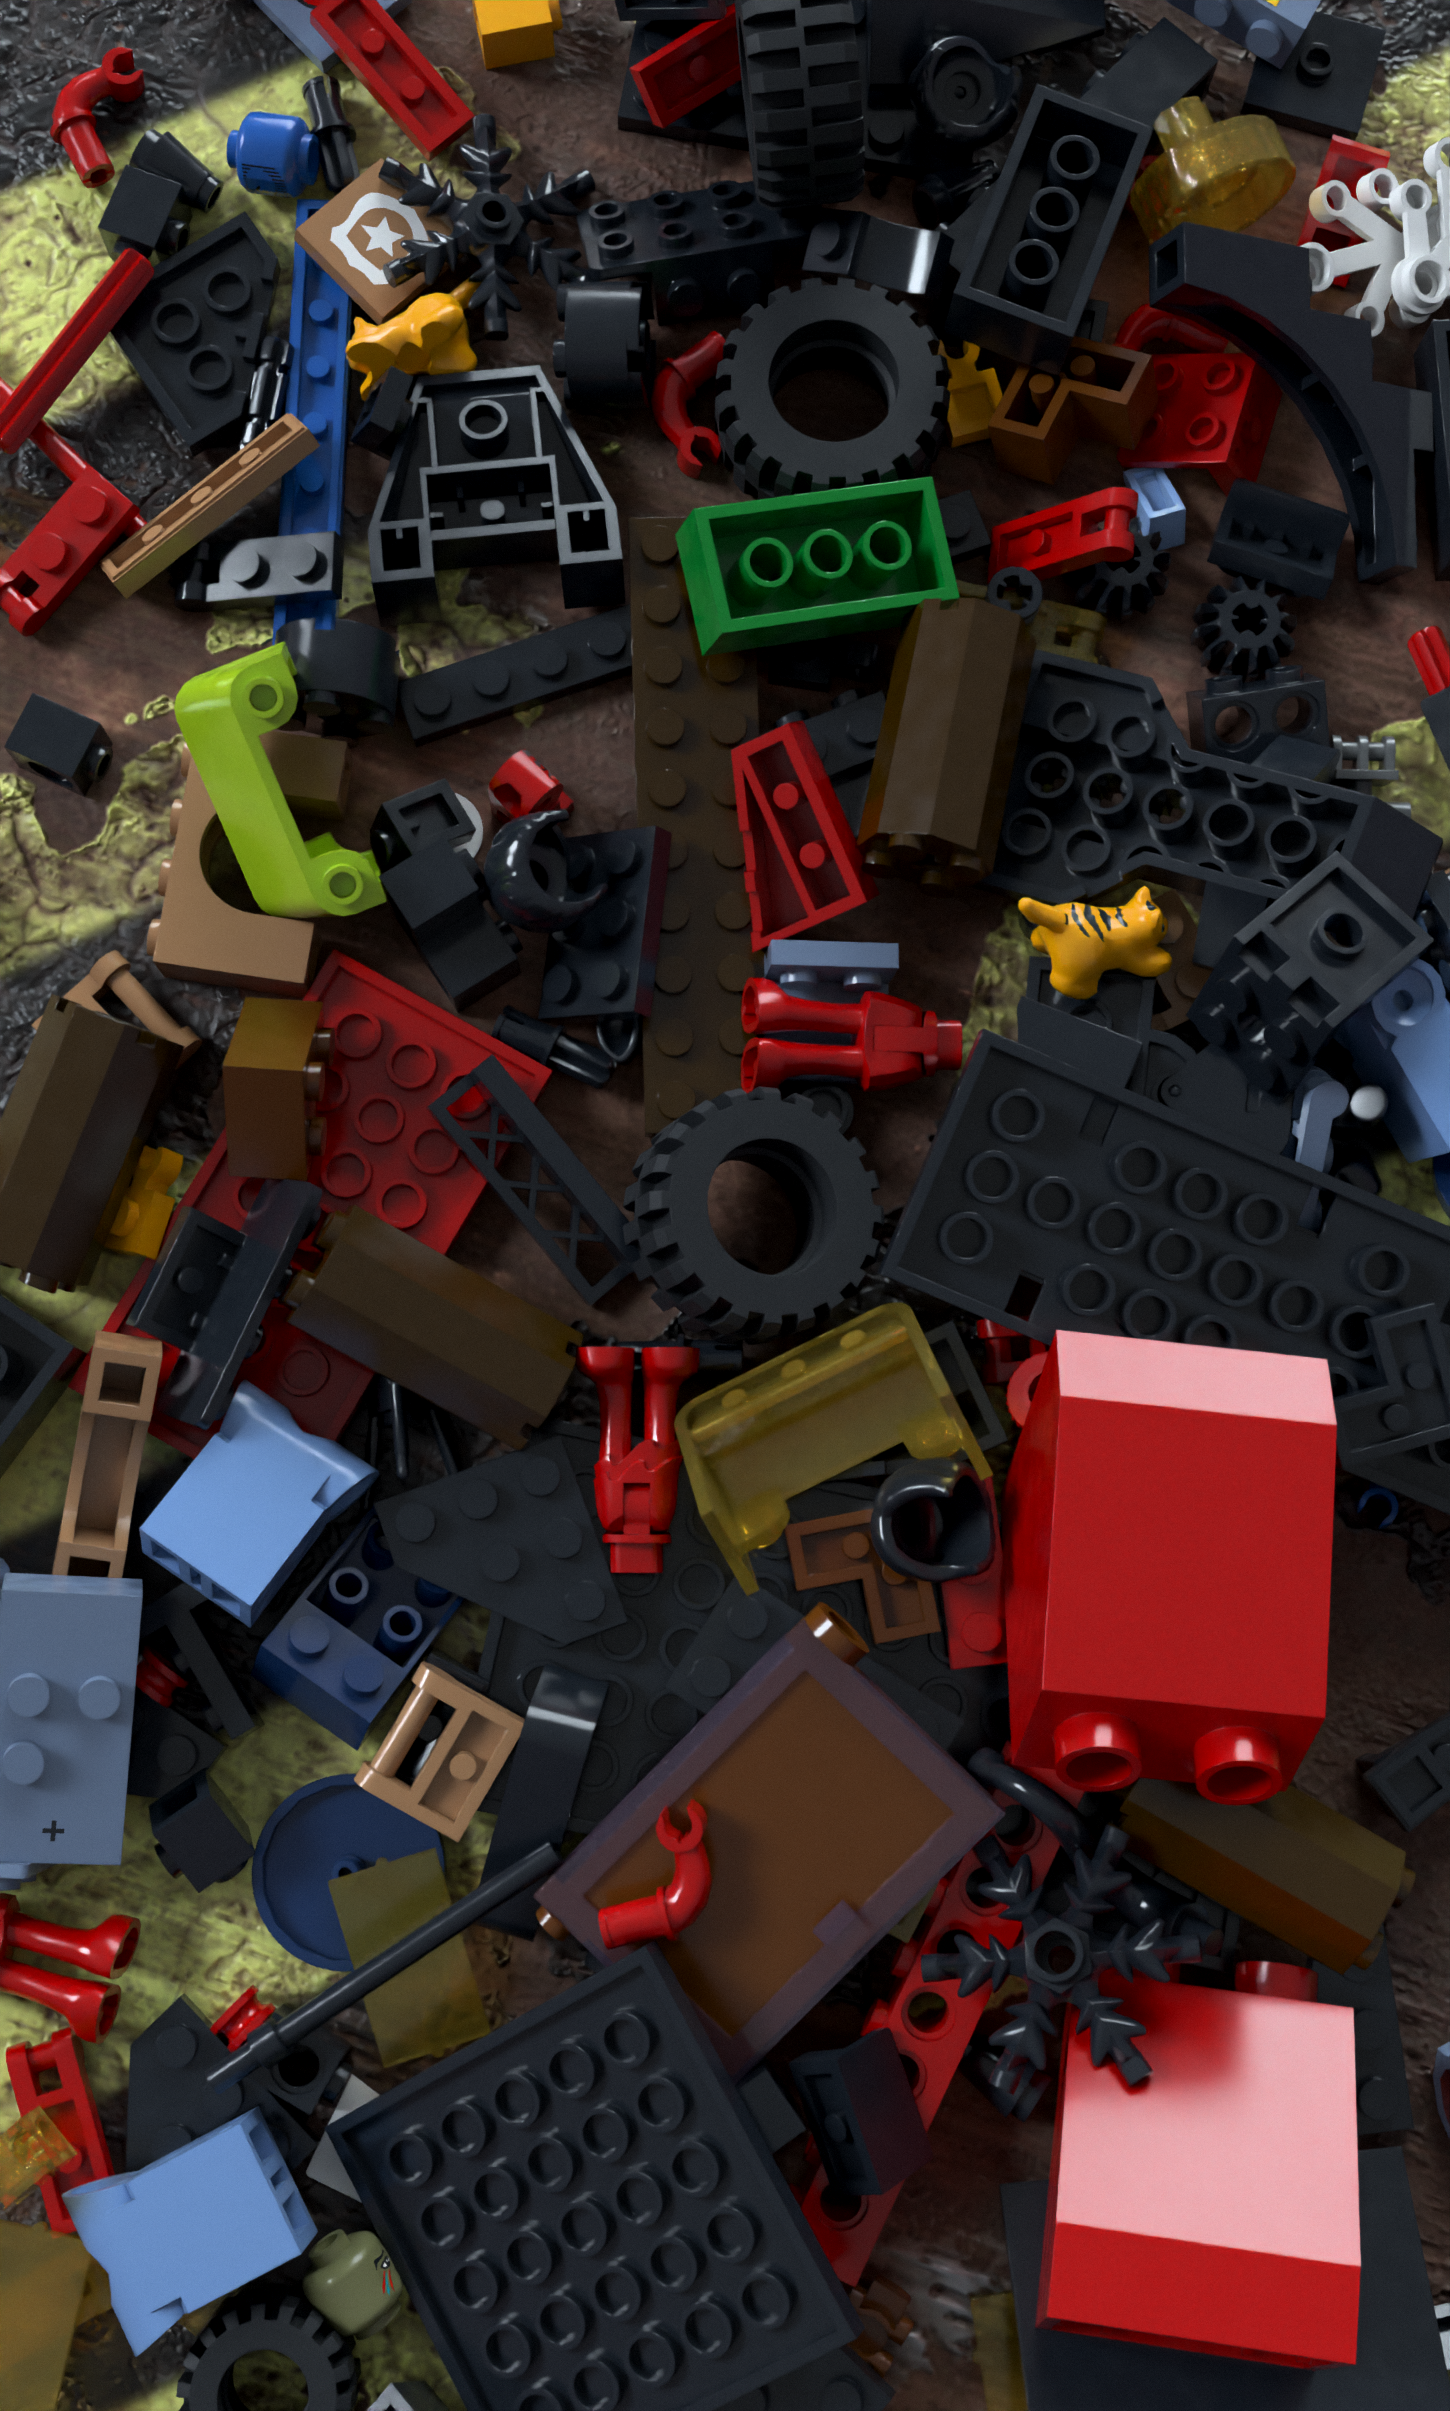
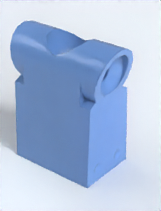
M1421 959L1415 961L1344 1023L1333 1037L1343 1048L1349 1050L1354 1059L1351 1066L1362 1085L1375 1084L1386 1092L1389 1105L1383 1121L1408 1163L1450 1153V1004L1445 998L1446 992L1441 976L1432 965Z
M244 1379L232 1399L219 1433H216L139 1528L142 1552L251 1628L322 1533L326 1523L335 1519L354 1504L373 1485L380 1473L336 1441L303 1432L293 1419L288 1408Z
M259 2106L154 2161L139 2171L98 2179L70 2189L61 2196L85 2249L108 2273L111 2305L135 2357L153 2344L184 2314L208 2304L301 2255L318 2232Z

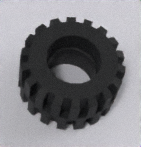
M277 2285L272 2294H265L263 2287L250 2290L242 2300L237 2301L234 2298L224 2305L215 2318L209 2321L190 2348L182 2365L186 2367L177 2384L176 2397L184 2398V2404L179 2411H250L241 2402L236 2393L233 2382V2367L239 2357L255 2350L280 2352L288 2356L299 2366L305 2376L309 2394L307 2405L302 2411H353L360 2390L356 2388L357 2382L361 2375L360 2358H353L352 2354L356 2345L353 2335L343 2337L336 2329L330 2331L323 2322L325 2317L312 2306L305 2294L302 2298L291 2296L292 2286Z

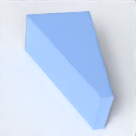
M1134 468L1123 471L1126 487L1136 491L1139 496L1136 517H1140L1142 522L1141 532L1143 536L1160 531L1162 540L1157 551L1185 544L1186 508L1163 468Z

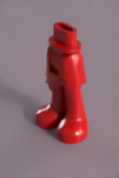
M577 1347L576 1364L578 1371L594 1382L599 1399L600 1451L599 1461L594 1465L596 1478L593 1480L598 1517L603 1528L607 1530L603 1534L602 1542L610 1543V1572L663 1573V1543H671V1534L666 1531L670 1528L676 1510L679 1468L684 1457L680 1455L684 1436L675 1440L676 1403L682 1382L698 1371L700 1348H641V1370L644 1386V1441L631 1451V1405L635 1372V1348Z

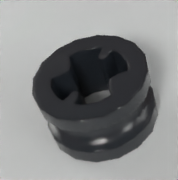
M1011 566L1001 569L993 575L988 584L984 601L1021 615L1027 627L1033 622L1039 611L1043 589L1040 580L1033 572L1023 567ZM1006 588H1015L1018 597L1028 598V600H1023L1020 610H1011L1008 600H998V597L1003 598Z

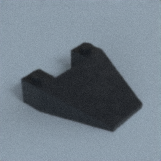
M540 365L418 376L410 399L414 403L404 429L398 437L368 529L371 583L381 627L442 621L438 571L544 560L559 559L565 609L626 604L617 507Z

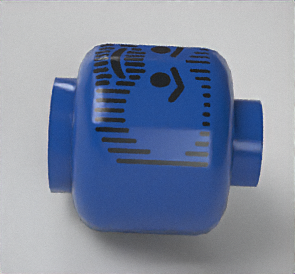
M263 111L250 112L242 121L239 131L232 130L229 134L226 151L227 162L230 168L236 169L239 181L246 191L254 194L295 198L303 193L307 185H314L317 180L320 167V143L318 137L310 134L309 127L298 116Z

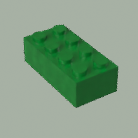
M932 476L694 508L675 534L702 656L901 627L903 617L924 599L942 598L940 610H948L960 598Z

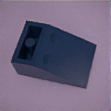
M373 1505L261 1644L251 1676L358 1751L396 1701L466 1599L395 1566Z

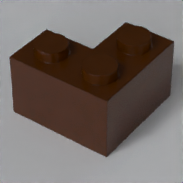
M1074 336L1059 376L1021 362L988 423L998 469L1054 485L1079 436L1135 451L1159 404L1152 355Z
M255 997L245 998L222 1066L229 1176L307 1181L313 1157L324 1156L327 1141L326 1117H316V1101L321 1102L323 1099L325 1066H332L335 1031L334 1028L324 1027L323 1002Z

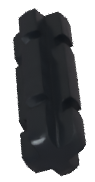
M266 336L260 343L256 364L259 367L257 372L254 371L244 417L248 422H246V426H242L238 444L240 450L281 418L289 377L286 375L287 369H291L295 352L294 346L286 340Z

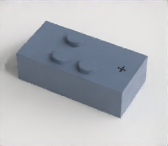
M5 1573L0 1600V1862L121 1865L143 1598L142 1579Z

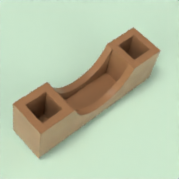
M99 1330L95 1331L52 1575L122 1578L140 1464L148 1427L151 1422L162 1362V1340Z

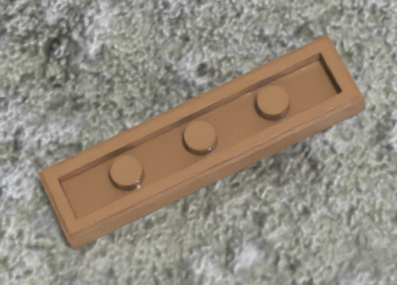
M285 414L100 561L99 566L125 599H127L316 450L320 444L310 430L293 414Z

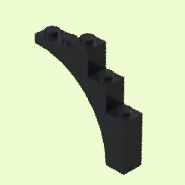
M1185 221L1148 246L1149 306L1190 319L1233 343L1268 372L1297 405L1318 438L1339 483L1347 513L1350 515V525L1354 536L1358 583L1378 586L1416 569L1418 538L1416 535L1415 493L1417 482L1414 472V461L1434 452L1432 392L1373 381L1374 353L1372 350L1371 321L1310 308L1312 279L1310 277L1309 248Z

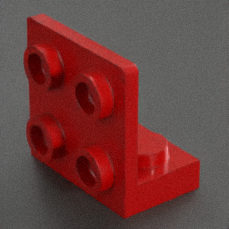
M1245 353L1152 354L1159 404L1135 451L1119 447L1117 460L1124 468L1208 469L1226 497H1228L1233 481L1237 478H1243L1256 483L1282 397V391L1275 380L1264 368Z

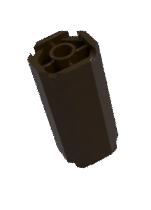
M942 598L924 599L903 617L856 848L863 855L861 870L864 873L883 879L896 877L917 884V888L921 893L935 898H951L955 895L956 887H970L993 872L1037 643L1032 633L1025 638L1026 623L1021 615L978 598H959L957 610H940Z
M51 994L0 1121V1265L21 1269L18 1280L39 1290L56 1293L57 1289L74 1293L77 1286L89 1285L185 1046L108 1014L95 1010L92 1011L83 1007L82 1004Z
M356 1205L349 1206L345 1213L336 1210L334 1213L329 1212L310 1246L319 1250L310 1269H296L278 1300V1304L289 1309L284 1322L503 1444L520 1451L528 1442V1439L517 1433L525 1423L538 1429L547 1418L576 1361V1358L565 1353L566 1347H580L584 1335Z
M1138 1778L1128 1786L1106 1792L1101 1806L1113 1812L1111 1820L1108 1822L1097 1818L1094 1826L1101 1835L1106 1825L1113 1826L1131 1836L1126 1851L1319 1964L1342 1975L1352 1964L1364 1971L1374 1962L1384 1939V1935L1378 1930L1390 1907L1397 1909L1405 1901L1413 1887L1416 1876L1415 1872L1404 1866L1405 1851L1291 1785L1288 1786L1286 1792L1278 1791L1274 1796L1261 1802L1247 1805H1225L1203 1797L1198 1792L1196 1783Z

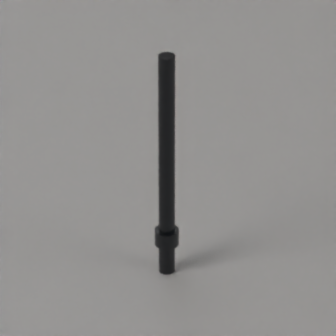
M548 1840L280 2021L270 2018L249 2032L246 2044L205 2070L207 2081L217 2094H221L261 2066L271 2069L293 2054V2045L564 1864L563 1858L552 1841Z

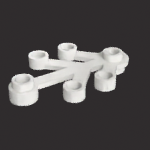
M1445 137L1431 145L1425 151L1423 157V164L1427 174L1437 180L1440 240L1431 251L1426 212L1432 204V193L1428 185L1420 179H1410L1396 187L1389 198L1392 214L1403 222L1405 258L1393 270L1391 290L1398 306L1412 316L1429 315L1439 309L1445 299H1450V137ZM1441 151L1448 157L1449 167L1441 160ZM1406 193L1411 194L1414 198L1415 209L1407 202ZM1415 280H1416V281L1418 282V284L1420 285V290H1421V292H1420L1419 289L1417 288L1416 283H1415Z
M1378 168L1360 178L1356 186L1358 201L1351 196L1348 187L1338 180H1331L1316 188L1309 198L1310 211L1317 221L1327 224L1338 219L1367 242L1329 252L1323 245L1316 242H1308L1300 246L1309 248L1310 277L1312 279L1311 296L1327 289L1336 277L1375 267L1361 302L1348 308L1344 313V316L1360 319V314H1362L1366 320L1371 321L1372 337L1380 334L1384 328V311L1392 294L1391 276L1395 266L1405 258L1403 232L1400 233L1372 212L1385 206L1390 209V195L1396 187L1400 186L1395 175L1386 168ZM1374 182L1378 185L1380 189L1381 197L1376 193L1374 189ZM1406 193L1407 202L1415 209L1414 198L1411 194ZM1327 195L1333 200L1334 209L1329 206ZM1438 204L1426 212L1430 251L1440 240ZM1415 280L1416 286H1417V288L1419 289V291L1421 292V290H1420V285H1419L1418 282ZM1394 297L1390 301V318L1401 329L1412 328L1425 322L1429 315L1412 316L1398 306Z

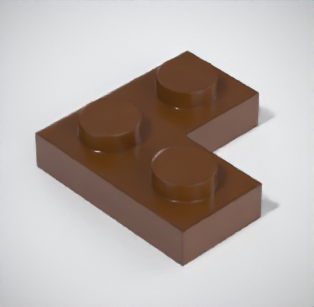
M874 1508L784 1526L796 1591L799 1592L861 1579L874 1644L941 1631L931 1582L916 1581L899 1575L888 1567L876 1553L872 1544L870 1530L871 1515Z

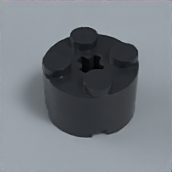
M612 281L558 284L556 295L557 314L559 321L565 322L564 339L554 340L553 365L556 378H564L563 389L566 408H575L576 410L650 408L649 402H651L654 380L656 379L657 350L656 340H651L648 320H655L649 283L647 281Z
M316 618L291 621L276 631L275 645L285 641L297 670V674L293 676L298 694L295 712L288 722L277 728L278 730L290 732L304 731L321 735V738L344 741L348 743L349 749L358 746L359 737L388 734L393 731L400 650L395 651L396 641L391 635L368 624L344 619H336L335 630L315 629Z

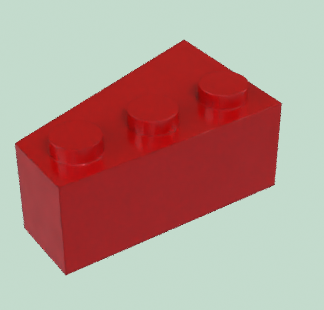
M803 720L787 723L731 750L739 832L743 833L746 872H744L746 892H749L753 932L750 933L752 953L769 946L771 939H785L880 895L873 877L861 870L863 855L856 848L857 841Z

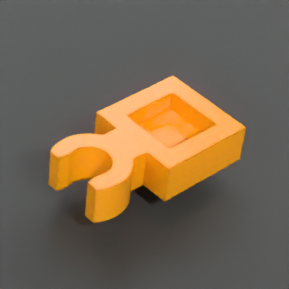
M939 340L940 344L937 355L940 354L947 359L950 373L947 390L951 392L945 424L950 447L953 448L991 438L988 423L1003 397L995 369L990 368L977 372L976 365L980 351L979 346L963 340L962 347L965 356L960 359H953L946 354L942 340Z
M146 1145L144 1146L133 1173L131 1186L127 1188L104 1248L124 1255L156 1260L176 1200L166 1194L169 1186L174 1183L181 1171L183 1155L164 1147H158L156 1150Z

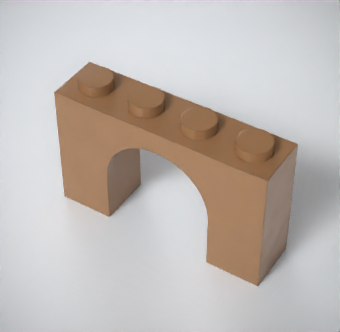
M276 731L260 735V741L291 813L344 821L354 767V760L348 743ZM185 742L181 757V774L183 777H187L183 800L175 799L171 809L170 834L176 837L172 859L165 858L161 864L158 891L159 895L165 896L161 919H153L150 923L147 936V954L153 957V963L166 978L304 998L317 975L323 938L314 922L244 912L229 906L213 892L210 879L211 860L215 848L225 834V831Z

